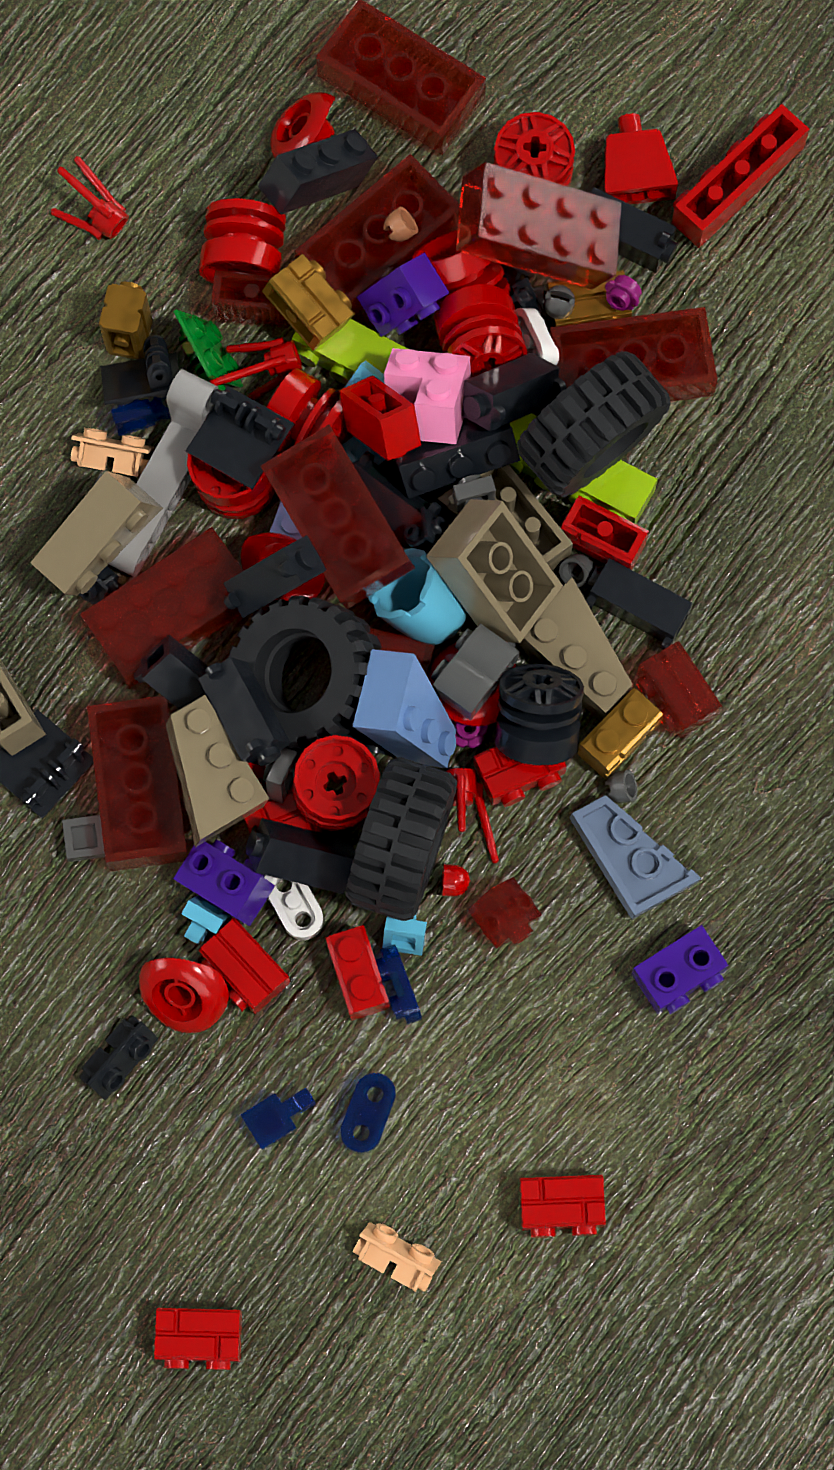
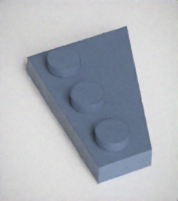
M606 795L573 812L569 817L631 920L697 884L702 879L692 869L687 870L679 863L669 849L664 845L660 846L642 831V826Z

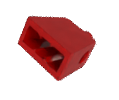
M629 113L618 118L619 133L606 136L603 192L630 205L675 199L678 181L661 131L658 129L642 130L639 114Z

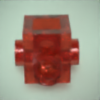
M514 877L492 887L468 909V912L480 926L483 934L492 942L496 949L510 941L514 946L523 942L534 932L531 925L542 916L534 905L532 898L524 892Z

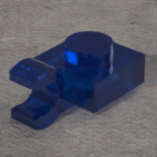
M154 397L151 402L148 399L141 401L136 399L130 404L118 405V408L111 409L118 436L155 426V421L161 419H171L169 408L163 406V401L167 397Z
M306 1088L283 1103L277 1094L274 1093L242 1113L241 1117L260 1148L264 1151L297 1130L298 1128L292 1118L316 1105V1102Z

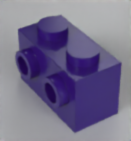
M424 252L399 266L360 294L357 299L367 313L371 323L375 326L380 336L383 337L393 330H396L398 335H401L418 324L415 316H418L421 321L439 310L440 307L437 301L449 294V291Z
M215 839L212 845L204 842L196 848L193 846L173 879L241 922L251 926L276 885L265 879L264 874L256 873L250 859L247 858L243 864L233 859L232 857L236 851Z
M701 925L635 966L631 975L657 1015L666 1009L670 1014H673L691 1002L688 995L701 988L706 993L722 983L725 979L721 974L727 970L729 965Z

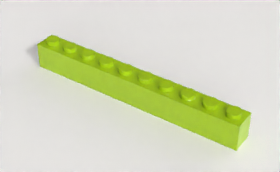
M352 319L314 351L297 332L292 337L301 362L311 367L319 365L329 370V374L335 380L345 385L365 360L384 374L392 348L408 349L385 336L381 337L379 333ZM531 413L510 422L516 444L523 431L537 417L536 415ZM521 456V461L509 464L516 474L523 472L535 478L534 482L539 487L549 491ZM620 460L601 476L591 481L590 484L580 488L576 493L568 495V499L574 504L576 498L580 495L637 524L655 492L658 479Z

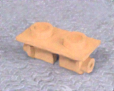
M84 428V433L72 435L71 440L80 441V446H73L71 461L77 462L79 467L105 471L108 457H113L112 472L139 478L149 461L144 459L145 453L153 452L155 447L145 445V438L122 435V440L107 438V431Z
M369 1222L361 1232L360 1239L353 1249V1253L359 1255V1261L381 1273L385 1272L390 1261L397 1264L390 1278L415 1292L417 1289L424 1292L427 1290L433 1278L432 1276L442 1262L436 1259L434 1253L427 1247L416 1243L409 1244L398 1238V1233L394 1229L380 1223L375 1225Z

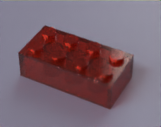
M364 0L357 1L316 56L318 77L442 156L485 99L486 78Z
M409 154L295 250V258L304 254L309 261L314 260L319 263L325 271V280L334 291H342L350 300L351 310L354 313L352 317H354L363 309L357 299L360 294L399 266L412 260L414 253L424 244L454 231L462 225V206ZM399 207L405 208L410 213L418 228V233L403 242H396L390 239L389 235L393 231L384 230L385 219Z
M484 162L462 177L456 251L588 289H594L616 276L622 203Z
M705 307L550 328V336L559 351V361L557 364L560 367L559 378L566 383L567 388L598 363H602L611 355L615 356L618 352L626 351L635 354L669 393L670 402L714 396L718 379Z
M327 425L261 465L262 470L302 537L308 535L327 569V571L323 572L338 600L346 609L415 569L375 498L330 425Z
M211 527L81 613L80 616L89 634L124 684L130 689L139 683L133 676L141 666V659L168 634L184 647L190 649L240 615L237 608L231 610L226 607L224 597L229 593L223 583L243 572V570Z
M164 696L87 706L105 860L110 872L184 862L189 854L180 778L179 774H177L166 723L171 715L169 701Z

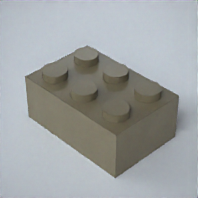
M470 499L426 555L427 559L475 624L479 626L481 623L506 642L520 643L563 587L507 506L500 500Z

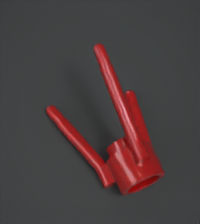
M76 156L74 158L75 163L104 200H99L64 167H58L57 172L93 205L88 215L92 220V224L56 208H52L50 213L67 223L89 232L98 240L104 235L109 239H113L128 222L129 215L125 213L126 208L114 199L82 158Z
M283 337L272 341L228 345L226 347V352L228 353L270 350V352L264 353L265 361L222 375L209 382L219 386L268 370L271 376L278 374L277 377L246 395L255 401L279 386L293 369L299 368L302 370V363L294 341L284 342Z
M469 768L446 770L445 772L451 773L457 780L453 806H457L458 831H465L466 806L472 805L473 799H475L491 862L494 864L498 863L499 858L483 798V784L476 782V771Z

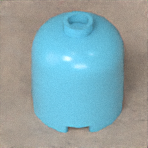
M415 548L401 550L396 553L398 559L392 562L387 569L381 566L377 570L370 584L368 599L374 604L378 617L410 640L426 646L444 643L454 637L462 628L467 618V611L427 559V553L424 550Z

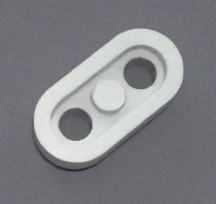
M535 308L516 309L518 324L522 331L527 354L533 353L557 366L559 361L558 348L554 344L545 321L538 310Z
M265 875V879L276 885L268 899L286 932L297 940H309L318 935L323 926V914L309 886L290 881L292 883L291 889L287 892H280L277 889V884L284 879ZM301 914H306L311 918L310 924L306 927H300L296 924V918Z

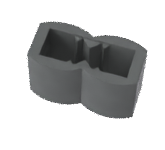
M481 623L474 631L468 628L461 635L455 645L458 653L450 662L445 659L442 660L431 675V679L435 681L432 687L437 696L470 721L500 684L502 675L515 665L519 657V651Z

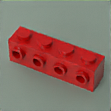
M783 104L777 107L770 115L767 113L762 116L754 125L752 132L744 140H737L727 151L726 157L718 165H711L703 173L699 183L693 189L685 190L673 203L672 224L694 245L700 248L804 149L809 128Z

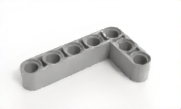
M183 369L175 376L167 394L171 422L136 483L160 504L163 509L109 565L133 577L137 576L191 481L187 468L188 453L185 450L213 409L214 405L210 403L214 392L219 389L218 386Z

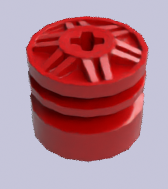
M540 112L522 113L506 122L496 138L493 163L495 189L504 202L516 210L534 213L547 211L563 200L569 192L572 182L575 157L573 136L566 125L554 116ZM530 152L538 153V157H530Z
M232 198L212 202L206 208L204 236L207 241L201 247L200 276L210 283L232 290L262 291L268 281L281 270L282 256L278 249L284 245L283 232L286 228V215H281L274 206L256 200Z
M471 226L451 231L424 244L412 256V259L425 252L448 289L449 294L462 287L476 284L494 285L505 290L508 294L511 292L507 279L503 277L505 273L501 264L492 262L497 252L486 227ZM449 294L437 301V304L439 305Z
M471 285L462 287L449 294L439 304L440 309L435 312L434 321L443 353L470 356L471 378L527 355L513 299L505 290L494 285Z
M295 368L281 382L267 408L295 424L278 451H284L295 440L292 459L296 462H302L306 458V467L317 472L339 449L348 431L341 399L339 400V391L330 388L318 400L321 381L305 371Z
M188 454L187 468L198 494L213 513L224 518L244 519L258 514L270 503L277 490L278 473L273 459L253 490Z
M332 735L317 739L304 749L295 766L292 795L297 810L306 821L320 829L338 831L353 827L367 816L372 799L376 793L380 778L376 759L365 745L351 737ZM328 779H333L335 783H343L339 795H336L334 790L328 792L325 790L328 785Z

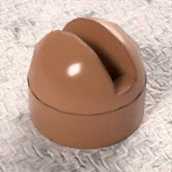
M403 207L397 208L385 219L384 230H392L393 232L389 235V238L396 242L408 240L418 233L413 217Z

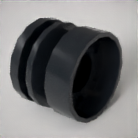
M524 664L505 672L499 684L500 696L498 707L500 711L496 719L495 744L498 750L510 759L532 765H554L569 760L576 754L579 744L581 723L578 718L581 715L584 685L581 679L569 670L546 664Z

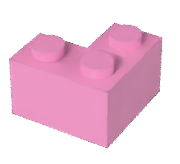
M392 348L384 372V383L414 404L421 441L457 443L464 420L462 416L465 380L471 378L470 356Z

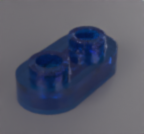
M393 944L379 949L381 957L375 960L382 982L390 980L395 995L388 998L396 1020L404 1018L407 1025L422 1020L418 1003L396 945Z
M370 1073L362 1077L356 1085L341 1126L342 1141L346 1148L353 1153H369L381 1141L396 1099L395 1086L387 1076L380 1073ZM373 1088L380 1089L384 1094L382 1100L379 1102L370 1101L368 1099L369 1091ZM360 1126L366 1127L369 1130V1137L364 1141H359L354 1137L355 1129Z

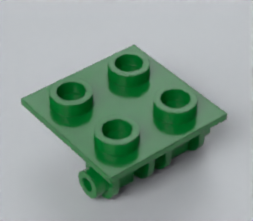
M177 309L173 311L182 327L179 330L181 335L179 342L187 356L190 357L191 364H198L194 368L197 374H201L198 377L209 382L222 375L240 370L235 359L225 352L220 343L223 340V336L212 321L201 319L196 315H191ZM238 379L218 386L219 390L223 392L228 384L239 388L243 387V384Z

